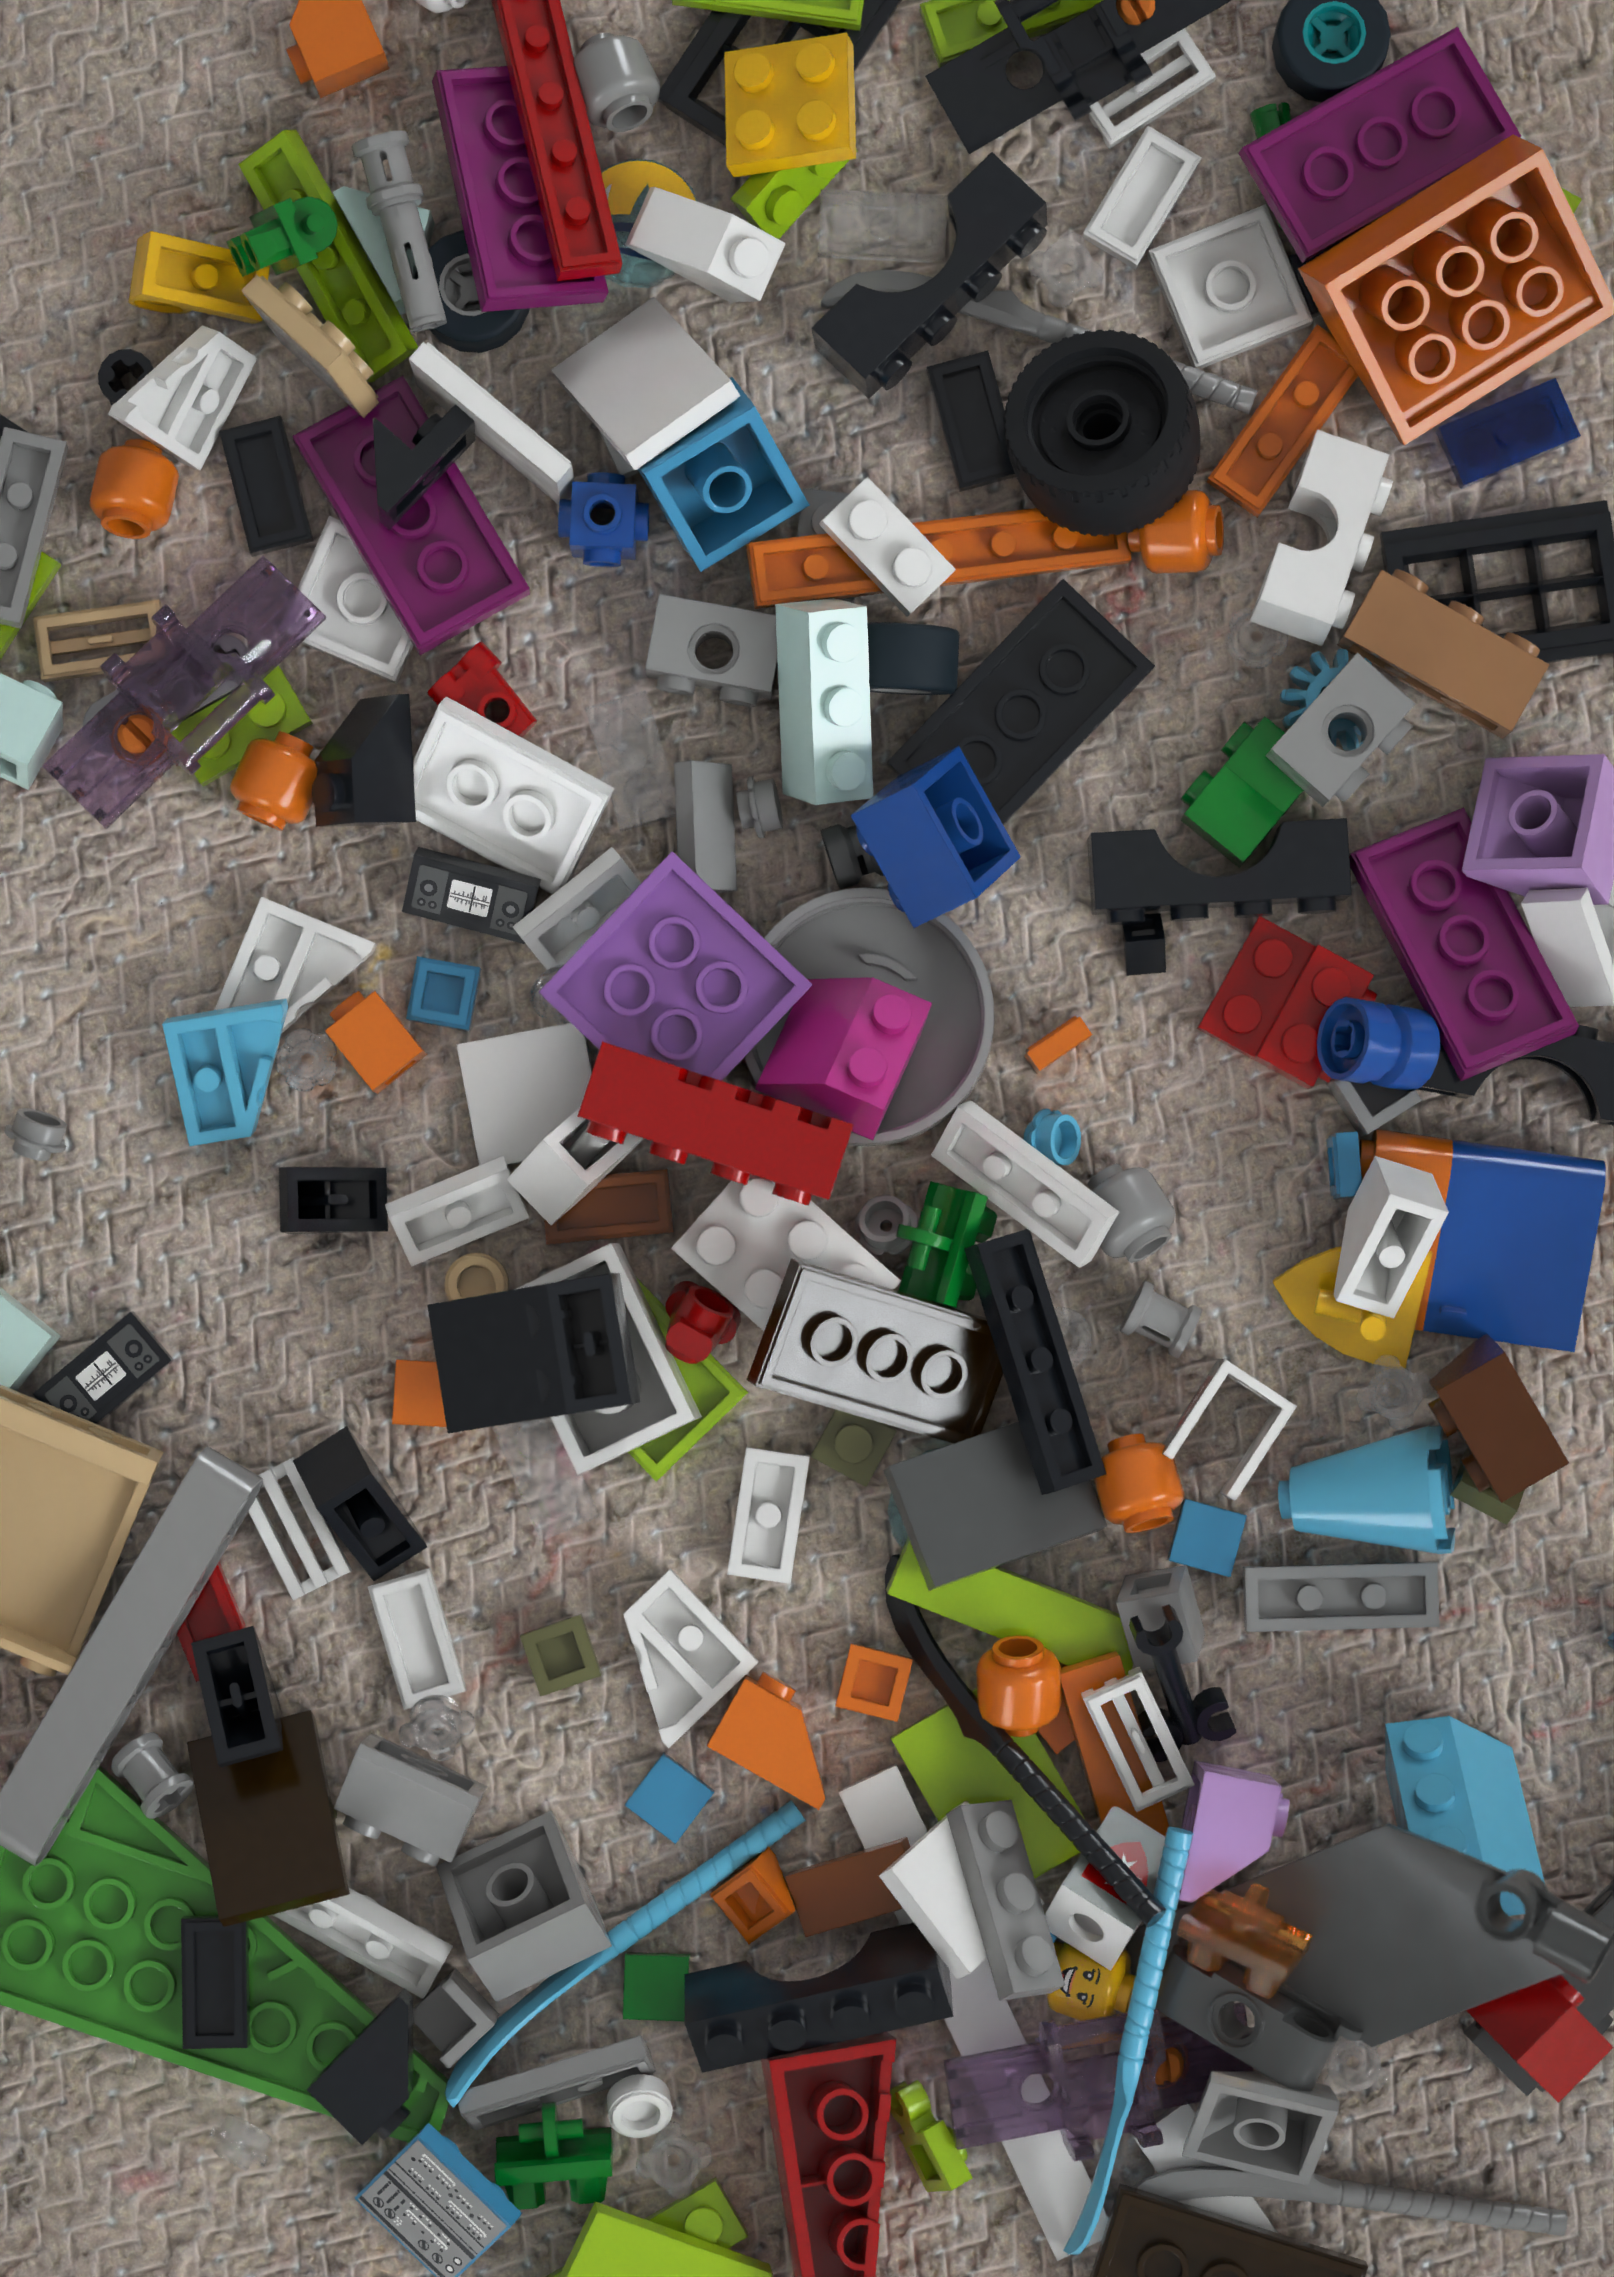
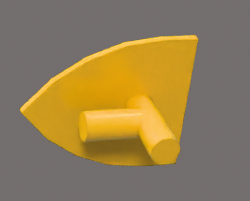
M1342 1246L1334 1247L1305 1258L1273 1279L1274 1286L1290 1312L1315 1337L1342 1354L1375 1365L1405 1371L1432 1251H1429L1394 1319L1335 1300L1333 1294Z

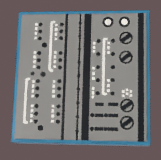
M430 2123L407 2143L354 2198L435 2277H459L511 2228L522 2215V2212L507 2199L504 2191L478 2171L460 2153L456 2144L449 2138L442 2136Z

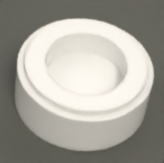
M636 2074L625 2077L616 2082L607 2094L606 2103L609 2122L616 2132L624 2136L643 2138L654 2135L663 2130L672 2118L673 2109L669 2088L661 2079L655 2076Z

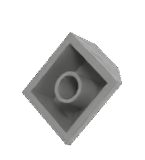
M371 1733L360 1743L354 1755L334 1809L346 1814L343 1822L346 1827L373 1839H378L381 1831L404 1841L405 1843L401 1851L408 1856L428 1865L436 1866L440 1858L450 1863L455 1858L488 1786Z
M552 1811L456 1856L451 1863L445 1861L436 1866L467 1959L495 2002L612 1946L596 1901Z

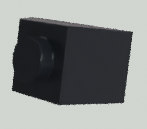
M409 694L360 699L314 760L317 767V776L312 785V800L315 805L316 827L380 826L416 822Z
M347 1426L293 1460L316 1509L373 1581H376L427 1548L423 1537L381 1471Z
M405 1988L312 2081L307 2089L361 2145L374 2133L384 2141L411 2113L403 2105L413 2091V1996Z

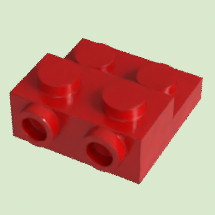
M1259 916L1197 1029L1298 1085L1310 1089L1318 1078L1327 1083L1332 1079L1322 1070L1317 1054L1319 1026L1326 1011L1336 1000L1344 997L1374 1002L1377 993L1368 989L1374 974L1321 945L1314 946Z

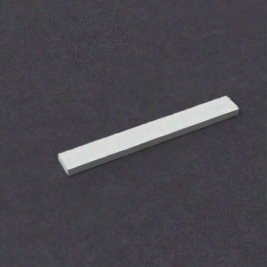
M897 1764L838 1790L865 1849L905 1837L908 1838L911 1847L928 1832ZM904 1909L894 1911L900 1925L914 1923ZM986 1958L972 1973L960 1980H957L950 1971L953 2017L944 2020L1055 2258L1059 2261L1071 2255L1064 2252L1063 2249L1081 2214L1092 2181L1007 2000L999 2001L989 1962ZM1102 2207L1096 2228L1085 2248L1102 2240L1108 2221L1104 2207Z

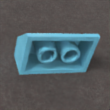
M1451 1716L1385 1724V1772L1397 1827L1451 1847L1503 1871L1524 1869L1535 1873L1544 1881L1512 1747ZM1507 1891L1500 1893V1905L1508 1916L1525 1914V1907L1520 1898Z

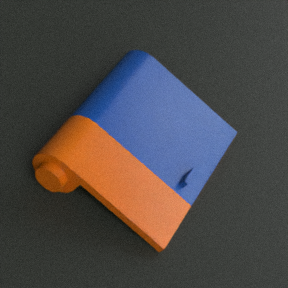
M1382 1129L1374 1130L1371 1140H1360L1359 1151L1362 1178H1364L1375 1156L1432 1173L1449 1212L1429 1250L1432 1251V1257L1415 1330L1477 1339L1488 1334L1494 1341L1575 1352L1604 1196L1605 1161Z

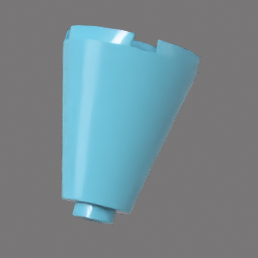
M1429 1425L1290 1468L1289 1480L1279 1481L1278 1484L1281 1518L1292 1519L1295 1531L1436 1554L1452 1553L1455 1547V1528L1446 1527L1445 1515H1450L1451 1509H1455L1454 1497L1450 1496L1453 1487V1475L1448 1439L1442 1440L1444 1432L1440 1425Z

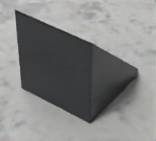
M1161 913L1145 914L1144 923L1122 925L1126 976L1166 972L1165 935Z

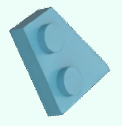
M287 999L170 1017L162 1023L189 1146L251 1137L256 1131L288 1011Z

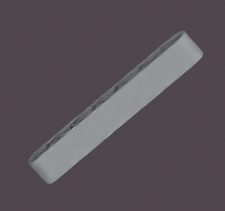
M208 1446L195 1459L1 1789V1847L35 1867L48 1854L255 1501L263 1484L262 1477Z

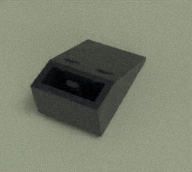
M620 1273L554 1282L427 1305L447 1433L640 1402Z

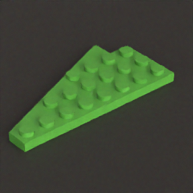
M99 1766L73 1810L70 1819H68L52 1848L38 1866L35 1867L0 1846V2005L333 2117L307 2089L312 2081L377 2014L268 1916L248 1921L249 2047L183 2049L181 1918L184 1916H218L209 1863L159 1818H147L141 1811L142 1803L102 1766ZM414 2048L413 2091L408 2100L403 2104L411 2113L389 2135V2137L407 2143L428 2123L440 2133L450 2104L445 2095L449 2079Z

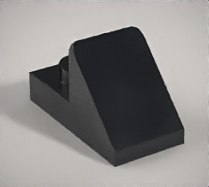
M456 404L443 418L436 413L423 423L412 439V443L416 445L412 450L379 420L373 419L377 505L380 523L390 530L476 440L474 420Z

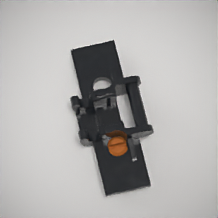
M995 0L994 3L1008 28L925 77L967 152L971 154L1063 100L1071 116L1076 121L1092 112L1089 106L1133 81L1138 85L1152 77L1153 74L1141 53L1232 0H1103L1091 9L1035 41L1030 40L1021 23L1059 0ZM1020 51H1029L1035 54L1041 60L1043 66V75L1039 83L1029 89H1019L1013 86L1008 81L1005 73L1009 58Z

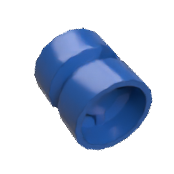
M1350 997L1336 1000L1328 1008L1320 1023L1317 1037L1318 1059L1322 1070L1330 1078L1361 1084L1370 1081L1373 1085L1406 1091L1421 1088L1431 1078L1438 1063L1440 1052L1439 1029L1435 1019L1426 1010L1392 1004L1384 1005V1003Z

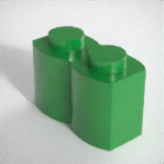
M1265 716L1255 728L1244 721L1221 749V752L1229 757L1225 765L1214 777L1204 770L1180 799L1189 806L1181 821L1238 868L1245 863L1304 791L1266 757V754L1285 732Z

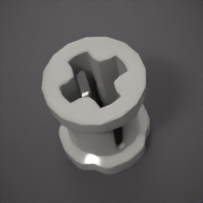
M1144 1280L1129 1306L1121 1324L1120 1332L1128 1336L1132 1332L1141 1334L1167 1347L1169 1355L1179 1358L1197 1326L1202 1309L1195 1305L1187 1308L1154 1292V1284Z
M155 1732L145 1733L127 1743L113 1757L110 1767L115 1776L126 1778L143 1801L141 1811L149 1819L161 1817L175 1809L189 1796L194 1788V1782L186 1773L179 1774L161 1750L163 1741Z

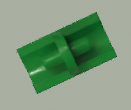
M305 197L293 202L291 198H288L250 216L249 218L254 229L226 242L242 277L269 265L272 266L277 276L318 258L316 253L330 246L336 237L338 224L331 207L321 199Z
M930 1181L917 1228L899 1224L896 1232V1237L912 1242L898 1291L955 1308L958 1300L970 1301L974 1299L977 1288L964 1248L973 1246L975 1241L983 1243L992 1237L998 1216L996 1212L986 1206L988 1196Z
M556 2102L542 2103V2122L518 2124L519 2135L496 2137V2163L494 2165L496 2185L505 2186L509 2201L519 2210L538 2208L540 2205L545 2204V2182L569 2180L571 2201L578 2204L601 2203L605 2200L607 2177L613 2175L611 2127L584 2129L582 2118L558 2120Z

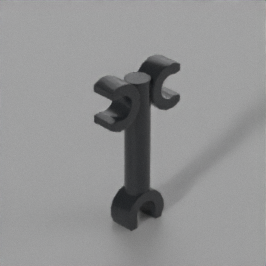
M1170 1605L1162 1607L1165 1623L1156 1631L1144 1630L1138 1616L1130 1618L1129 1627L1138 1649L1152 1657L1169 1711L1162 1708L1159 1709L1178 1750L1182 1744H1195L1202 1737L1210 1741H1222L1237 1733L1229 1712L1211 1717L1214 1713L1229 1708L1221 1687L1205 1689L1196 1695L1192 1701L1176 1647L1182 1640L1183 1629L1175 1609ZM1143 1711L1138 1715V1720L1145 1738L1153 1736L1156 1732L1146 1711ZM1158 1736L1146 1740L1156 1762L1168 1760Z

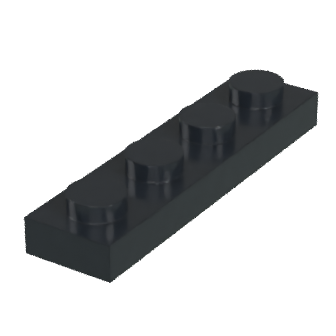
M1025 1229L964 1248L1041 1494L1056 1492L1106 1475L1030 1230Z

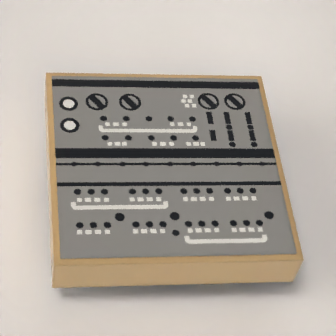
M256 275L241 290L278 340L359 415L364 418L379 403L377 394L367 382L374 372L353 351L355 349L353 343L329 320L323 324L311 312L313 310L311 305L289 283L285 281L277 289L265 277Z

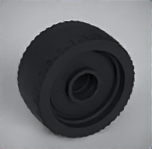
M1114 330L1085 331L1082 334H1073L1069 338L1065 337L1058 343L1051 344L1049 348L1043 349L1038 356H1034L1032 361L1026 364L1023 372L1019 373L1017 381L1012 385V391L1009 392L1004 415L1005 439L1015 475L1025 494L1037 510L1045 517L1047 516L1051 522L1057 523L1062 528L1065 527L1069 531H1077L1084 535L1091 534V536L1120 535L1122 532H1132V530L1143 528L1144 525L1151 524L1158 517L1161 518L1165 515L1164 513L1167 510L1173 508V505L1182 499L1181 496L1187 492L1188 485L1193 481V476L1197 471V463L1199 464L1201 438L1199 418L1193 396L1185 378L1171 357L1162 348L1159 349L1156 344L1148 342L1143 337L1140 338L1133 333L1127 334L1124 331L1115 332Z

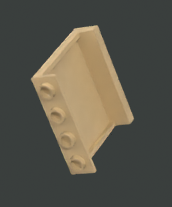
M0 1385V1648L20 1655L21 1659L19 1662L27 1669L36 1673L53 1677L59 1671L69 1675L78 1659L164 1452Z

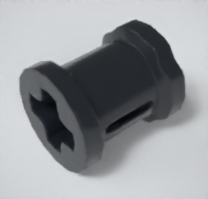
M132 349L118 350L109 354L102 362L98 372V384L103 395L110 401L111 405H114L128 392L120 380L125 374L131 372L139 382L154 368L150 360L142 353Z

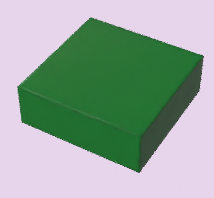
M626 1952L623 2019L685 2022L684 1974L689 1973L690 1954Z

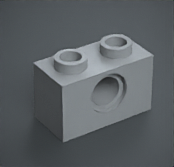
M659 594L645 666L647 677L658 679L657 689L689 696L694 695L695 686L720 691V701L746 707H756L758 698L772 700L778 668L776 615ZM711 638H719L726 641L733 650L731 660L725 666L718 669L707 668L696 658L699 646Z
M1357 652L1270 749L1266 757L1322 807L1334 795L1345 803L1370 775L1361 766L1362 763L1377 747L1388 755L1413 727L1404 716L1413 708L1415 703ZM1344 718L1354 722L1361 733L1360 746L1351 751L1341 750L1334 746L1328 735L1331 721Z

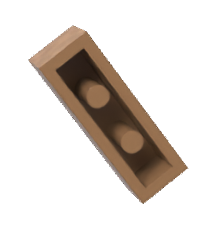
M1381 569L1370 585L1337 646L1348 650L1353 655L1358 652L1363 658L1371 661L1374 667L1504 739L1514 729L1550 665L1537 658L1540 649L1530 641L1514 633L1507 632L1504 638L1484 628L1481 626L1485 620L1484 617L1462 603L1451 601L1447 607L1426 595L1429 587L1417 577L1399 569H1395L1392 575Z

